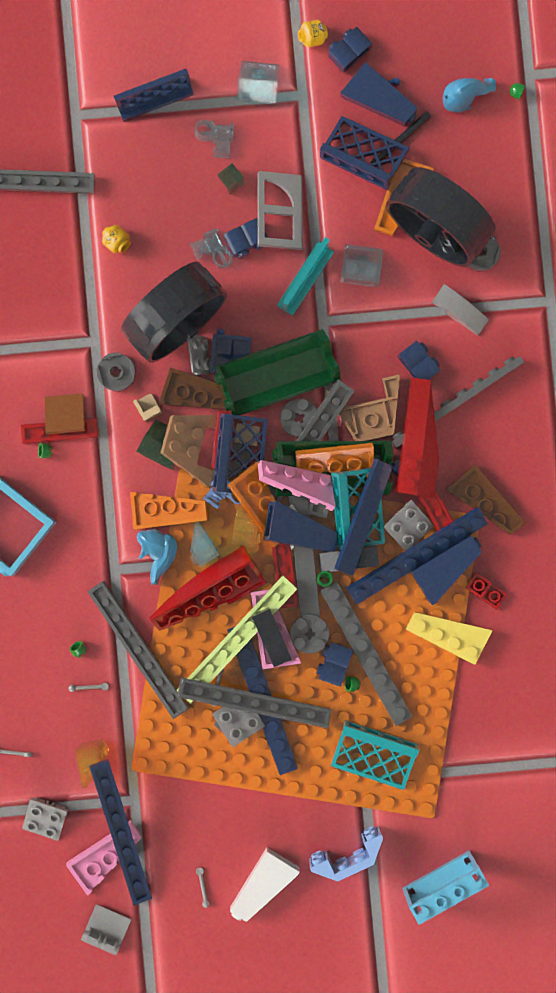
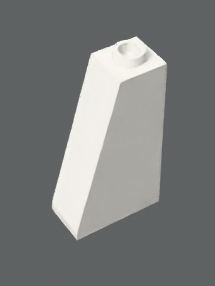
M266 847L230 907L232 916L239 921L243 919L247 922L298 876L300 872L299 867Z

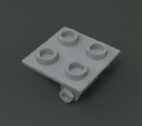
M196 335L188 341L192 373L195 376L202 374L210 375L211 361L208 357V341L206 337Z
M412 500L406 503L400 511L398 510V513L394 514L383 526L405 551L411 548L434 526Z
M222 707L212 714L232 747L265 727L256 713Z
M32 797L29 801L22 829L59 841L69 809H66V806L57 804L55 807L54 802L52 805H49L48 800L45 803V800L39 799V797Z
M96 904L81 940L116 955L131 919Z

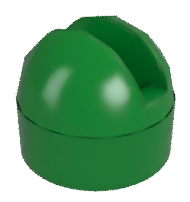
M521 83L513 84L510 87L511 96L519 100L525 85Z
M40 443L38 446L39 458H50L53 454L50 450L53 447L47 443Z
M322 571L317 575V583L322 587L329 586L333 581V577L328 571ZM319 578L329 579V581H320Z
M77 641L70 647L69 651L73 656L81 658L83 653L86 654L87 649L82 641Z
M347 676L345 679L346 691L355 692L359 690L360 680L354 676Z

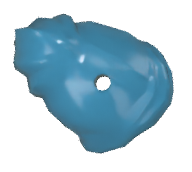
M459 78L450 82L443 93L444 108L451 112H463L471 109L472 107L469 105L473 102L475 96L485 95L491 91L495 92L496 80L493 78H485L484 81L475 78Z
M157 529L139 531L137 540L142 547L139 559H142L149 553L150 557L154 560L150 573L151 585H158L160 577L175 559L177 542L173 536L163 534Z

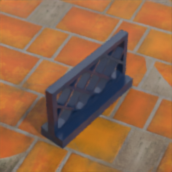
M186 68L114 95V99L124 122L193 96L194 93Z
M341 116L326 143L322 144L320 158L388 190L392 178L409 151V147ZM344 123L350 126L352 131L341 133L340 128ZM365 133L369 139L358 141L356 134ZM353 135L355 143L345 145L343 138ZM341 139L343 146L337 148L331 146L332 141ZM379 140L384 142L385 147L375 150L373 142ZM370 143L372 151L362 153L360 146ZM358 148V155L352 156L348 154L347 149ZM397 148L402 151L400 156L392 158L390 150ZM387 151L389 159L379 161L377 154ZM374 155L375 163L368 164L365 162L364 157ZM391 163L392 170L390 174L383 171L381 165Z
M226 413L220 414L212 491L233 493L230 489H227V480L232 476L236 478V473L243 467L247 470L248 467L246 465L254 459L256 462L264 461L268 419ZM234 419L241 420L245 425L238 433L233 428ZM255 422H262V431L256 435L250 426ZM246 429L253 435V438L247 443L240 437V434ZM238 438L243 446L235 452L231 447V442ZM256 439L260 444V450L254 454L248 445ZM246 448L252 457L243 462L237 454ZM234 457L241 464L235 471L229 466V461Z

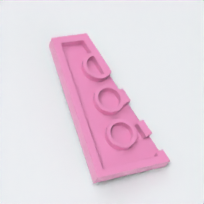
M263 460L259 462L260 481L281 490L286 488L295 496H305L314 504L321 503L326 505L328 510L332 511L336 507L331 475Z
M269 590L251 592L253 607ZM278 609L273 614V617L292 660L276 667L300 664L301 661ZM257 632L263 669L274 668L259 632Z
M130 820L128 824L136 845L142 838V835ZM111 834L66 862L67 868L87 896L119 861Z

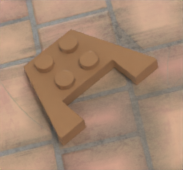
M399 375L382 378L386 398L349 407L347 403L345 404L339 415L355 441H370L394 435Z
M217 415L170 416L161 454L178 467L187 471L191 477L196 478L203 486L210 487L214 470L199 466L197 462L206 428L215 430Z

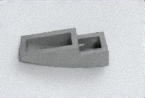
M445 284L432 301L433 304L444 310L448 316L477 336L489 320L471 303Z

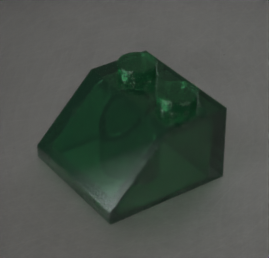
M155 419L136 452L173 470L175 464L161 454L168 425Z

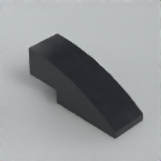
M377 546L363 548L356 569L379 566ZM340 551L318 554L320 572L338 571L334 567Z
M268 607L252 614V619L273 666L276 667L292 660L270 608Z

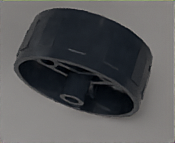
M415 167L410 170L408 175L403 178L391 194L386 204L391 218L409 237L435 256L460 267L471 265L496 230L489 213L473 196L443 175L422 167Z
M200 262L189 263L173 272L155 286L128 314L122 324L121 331L141 356L149 363H155L196 336L201 328L208 323L224 304L227 293Z

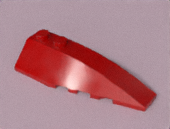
M411 378L395 492L434 498L439 453L431 380Z
M242 546L193 577L168 598L149 618L155 627L161 631L183 622L184 618L200 616L199 613L208 609L213 611L218 609V605L226 602L227 604L234 603L267 582L251 555Z

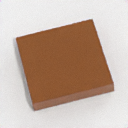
M83 393L45 397V426L47 435L85 431Z

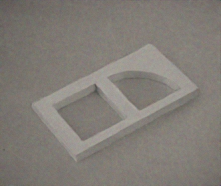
M259 171L257 173L258 246L302 250V175ZM264 181L282 188L289 196L292 207L266 205ZM265 214L293 216V240L265 238Z

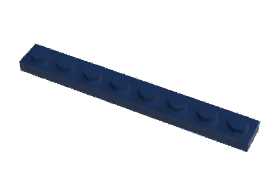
M478 507L474 508L347 586L346 588L356 605L488 525L481 510Z
M235 626L227 629L228 634L235 628ZM250 639L236 654L249 692L272 696L252 639ZM258 714L265 725L263 730L279 775L298 769L281 719Z
M106 759L90 765L89 768L129 894L135 906L152 899L112 769L109 760Z

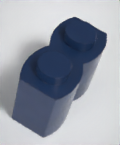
M358 27L353 30L351 28L344 33L342 40L339 42L337 40L334 41L329 47L328 57L342 73L347 71L372 47L371 41Z
M258 218L250 220L224 234V239L234 258L247 256L251 249L256 248V250L263 248L258 246Z
M417 340L397 356L413 378L429 380L440 371L438 368L440 366L439 362L434 357L431 358L427 354L428 349L425 344L419 343Z
M333 642L325 645L322 654L325 656L323 664L319 663L316 674L319 675L318 679L341 687L353 649Z

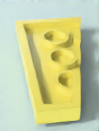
M417 612L413 613L406 627V630L474 665L492 633V630Z

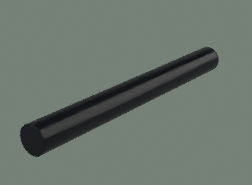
M427 111L423 113L394 141L402 144L431 115ZM387 151L377 155L379 161L384 160L388 156ZM376 159L371 160L370 164L375 163Z

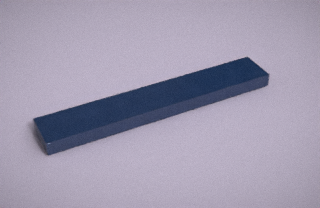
M374 459L334 569L353 576L393 466Z

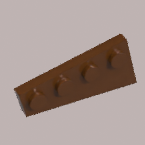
M170 368L158 404L225 409L223 404L225 398L220 385L217 386L216 382Z
M473 465L446 488L448 492L473 509L478 507L483 516L510 535L526 523L476 465Z

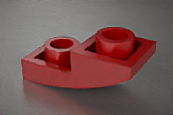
M477 572L465 587L495 610L499 608L508 595Z

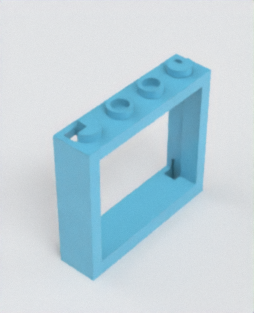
M0 477V490L44 524L11 567L0 559V573L6 577L8 575L11 577L15 576L57 522Z
M467 851L404 886L402 889L408 906L418 925L488 887L489 884L470 851ZM469 857L471 862L465 864L463 859ZM476 874L478 879L474 880L472 875ZM411 888L415 891L412 895L408 893V890Z

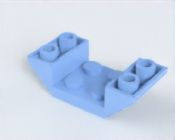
M371 826L361 834L366 847L365 850L363 848L358 849L348 858L344 856L337 859L335 864H332L327 851L313 853L311 858H309L311 872L340 881L374 865L383 840L379 826L376 828Z

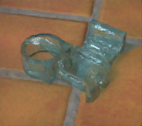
M198 121L194 128L195 137L203 142L213 141L215 143L213 157L230 158V142L233 141L234 136L233 122L230 125H215L214 121ZM204 125L209 127L211 131H197V128Z
M217 228L204 233L202 239L189 243L197 260L201 259L202 255L206 253L209 255L211 252L214 264L218 268H227L232 263V255L227 246L222 245L217 234L219 232ZM222 252H225L229 255L230 259L228 263ZM217 254H219L224 265L216 262Z

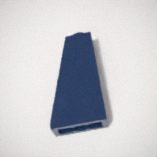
M366 62L340 92V96L343 99L402 126H405L407 123L411 124L418 116L416 114L418 108Z
M269 502L263 541L324 552L335 551L338 545L337 532L280 502Z
M466 537L411 571L412 576L431 605H434L482 553L479 549L482 546L476 537Z

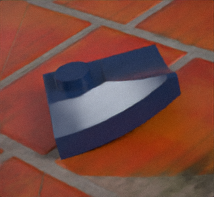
M213 334L210 373H216V365L251 354L252 337Z

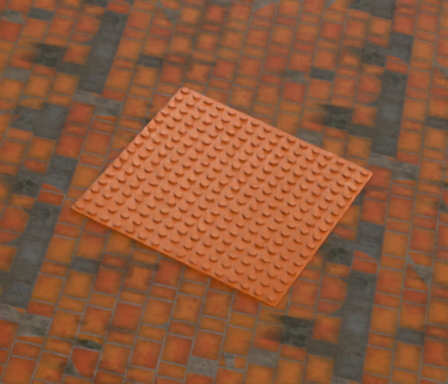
M182 468L178 473L175 498L205 501L203 498L212 486H203L200 481L191 477ZM232 476V477H231L230 479H228V480L231 482V481H233L235 478H234V476ZM232 493L233 499L239 502L236 496ZM351 495L349 503L354 507L360 498ZM283 496L279 502L289 507V497ZM228 497L221 499L218 509L207 502L209 521L170 526L169 535L173 536L177 542V552L174 561L162 575L157 609L197 574L242 546L251 555L267 582L252 592L269 590L275 585L272 546L268 541H263L262 532L242 505L233 503ZM382 500L384 525L406 503ZM416 505L431 522L423 506ZM334 509L332 511L328 510L327 518L310 515V519L336 532ZM448 510L454 521L466 514ZM376 512V514H375V517H374L373 522H374L375 519L377 518V512ZM433 526L414 545L437 532L435 527ZM374 528L368 537L372 540H378V531ZM385 529L384 544L366 546H377L379 566L355 569L353 576L341 571L330 572L333 577L331 584L336 581L338 582L409 709L412 717L395 726L354 651L352 652L342 685L339 687L319 680V675L316 674L319 663L323 664L325 656L322 655L324 648L316 653H304L295 647L301 661L300 664L263 669L258 635L256 633L251 639L272 697L332 709L328 728L281 719L298 769L279 775L263 728L232 747L226 736L213 725L216 720L212 714L221 709L222 706H212V704L198 701L190 703L185 699L190 708L173 719L148 681L145 680L132 770L433 818L436 811L459 656L406 630V627L414 612L464 624L469 590L465 587L471 580L474 561L434 605L428 602L411 572L356 605L346 587L405 551ZM478 531L470 536L478 538ZM338 545L335 551H341L340 549H338ZM294 548L291 551L298 607L279 609L289 635L292 624L301 617ZM313 550L317 582V575L320 573L318 554L326 552ZM319 578L320 581H329V579ZM317 583L320 618L325 621L329 629V639L326 645L333 642L352 649L320 591L325 587ZM251 592L234 603L227 604L226 602L218 605V609L210 611V609L199 613L200 616L184 618L183 622L161 631L154 625L150 649L177 689L179 688L180 679L188 678L228 635L227 629L236 626L253 608ZM235 655L224 667L220 686L249 692L239 661ZM217 676L210 682V684L216 685ZM347 676H354L360 680L361 685L358 691H346L345 679ZM345 720L419 744V753L415 758L404 790L331 766ZM345 736L343 743L346 748L356 744L353 738ZM365 743L361 745L364 754L374 750L372 744ZM358 747L348 751L352 760L362 756ZM388 749L379 751L383 760L393 756ZM346 753L338 756L336 762L341 764L349 762ZM376 753L367 757L370 766L380 762ZM402 755L397 759L400 765L403 766L409 763L411 757ZM364 759L354 763L359 770L368 768ZM395 759L385 763L389 772L399 768ZM383 765L373 769L377 776L386 774ZM401 771L391 775L393 781L402 783L404 776Z

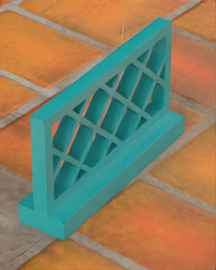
M326 237L321 243L317 242L277 304L278 308L292 317L334 254V251L329 249L330 240Z
M371 468L331 472L336 506L334 508L338 549L340 550L350 527L351 517L358 505L357 502L353 507L349 503V498L353 493L359 498L361 497L355 490L361 482L363 484L366 483L363 479L370 472ZM354 475L358 479L353 487L348 485L347 476ZM382 498L376 511L377 518L372 523L368 533L369 536L375 528L378 531L379 539L372 540L367 536L368 541L365 542L364 547L385 543Z
M345 720L331 766L404 790L415 758L419 753V744ZM345 736L353 738L356 744L346 748L343 740ZM365 743L372 744L374 750L364 754L361 745ZM358 747L362 756L352 760L348 751ZM388 749L393 756L383 760L379 751ZM346 753L349 762L345 764L336 762L338 756ZM376 753L380 762L370 766L367 757ZM402 755L411 757L409 763L403 766L400 765L397 759ZM364 759L368 768L363 770L357 769L354 763ZM395 759L399 768L389 772L385 763ZM383 765L386 774L382 776L375 775L373 769ZM401 771L404 776L402 783L393 781L391 775Z

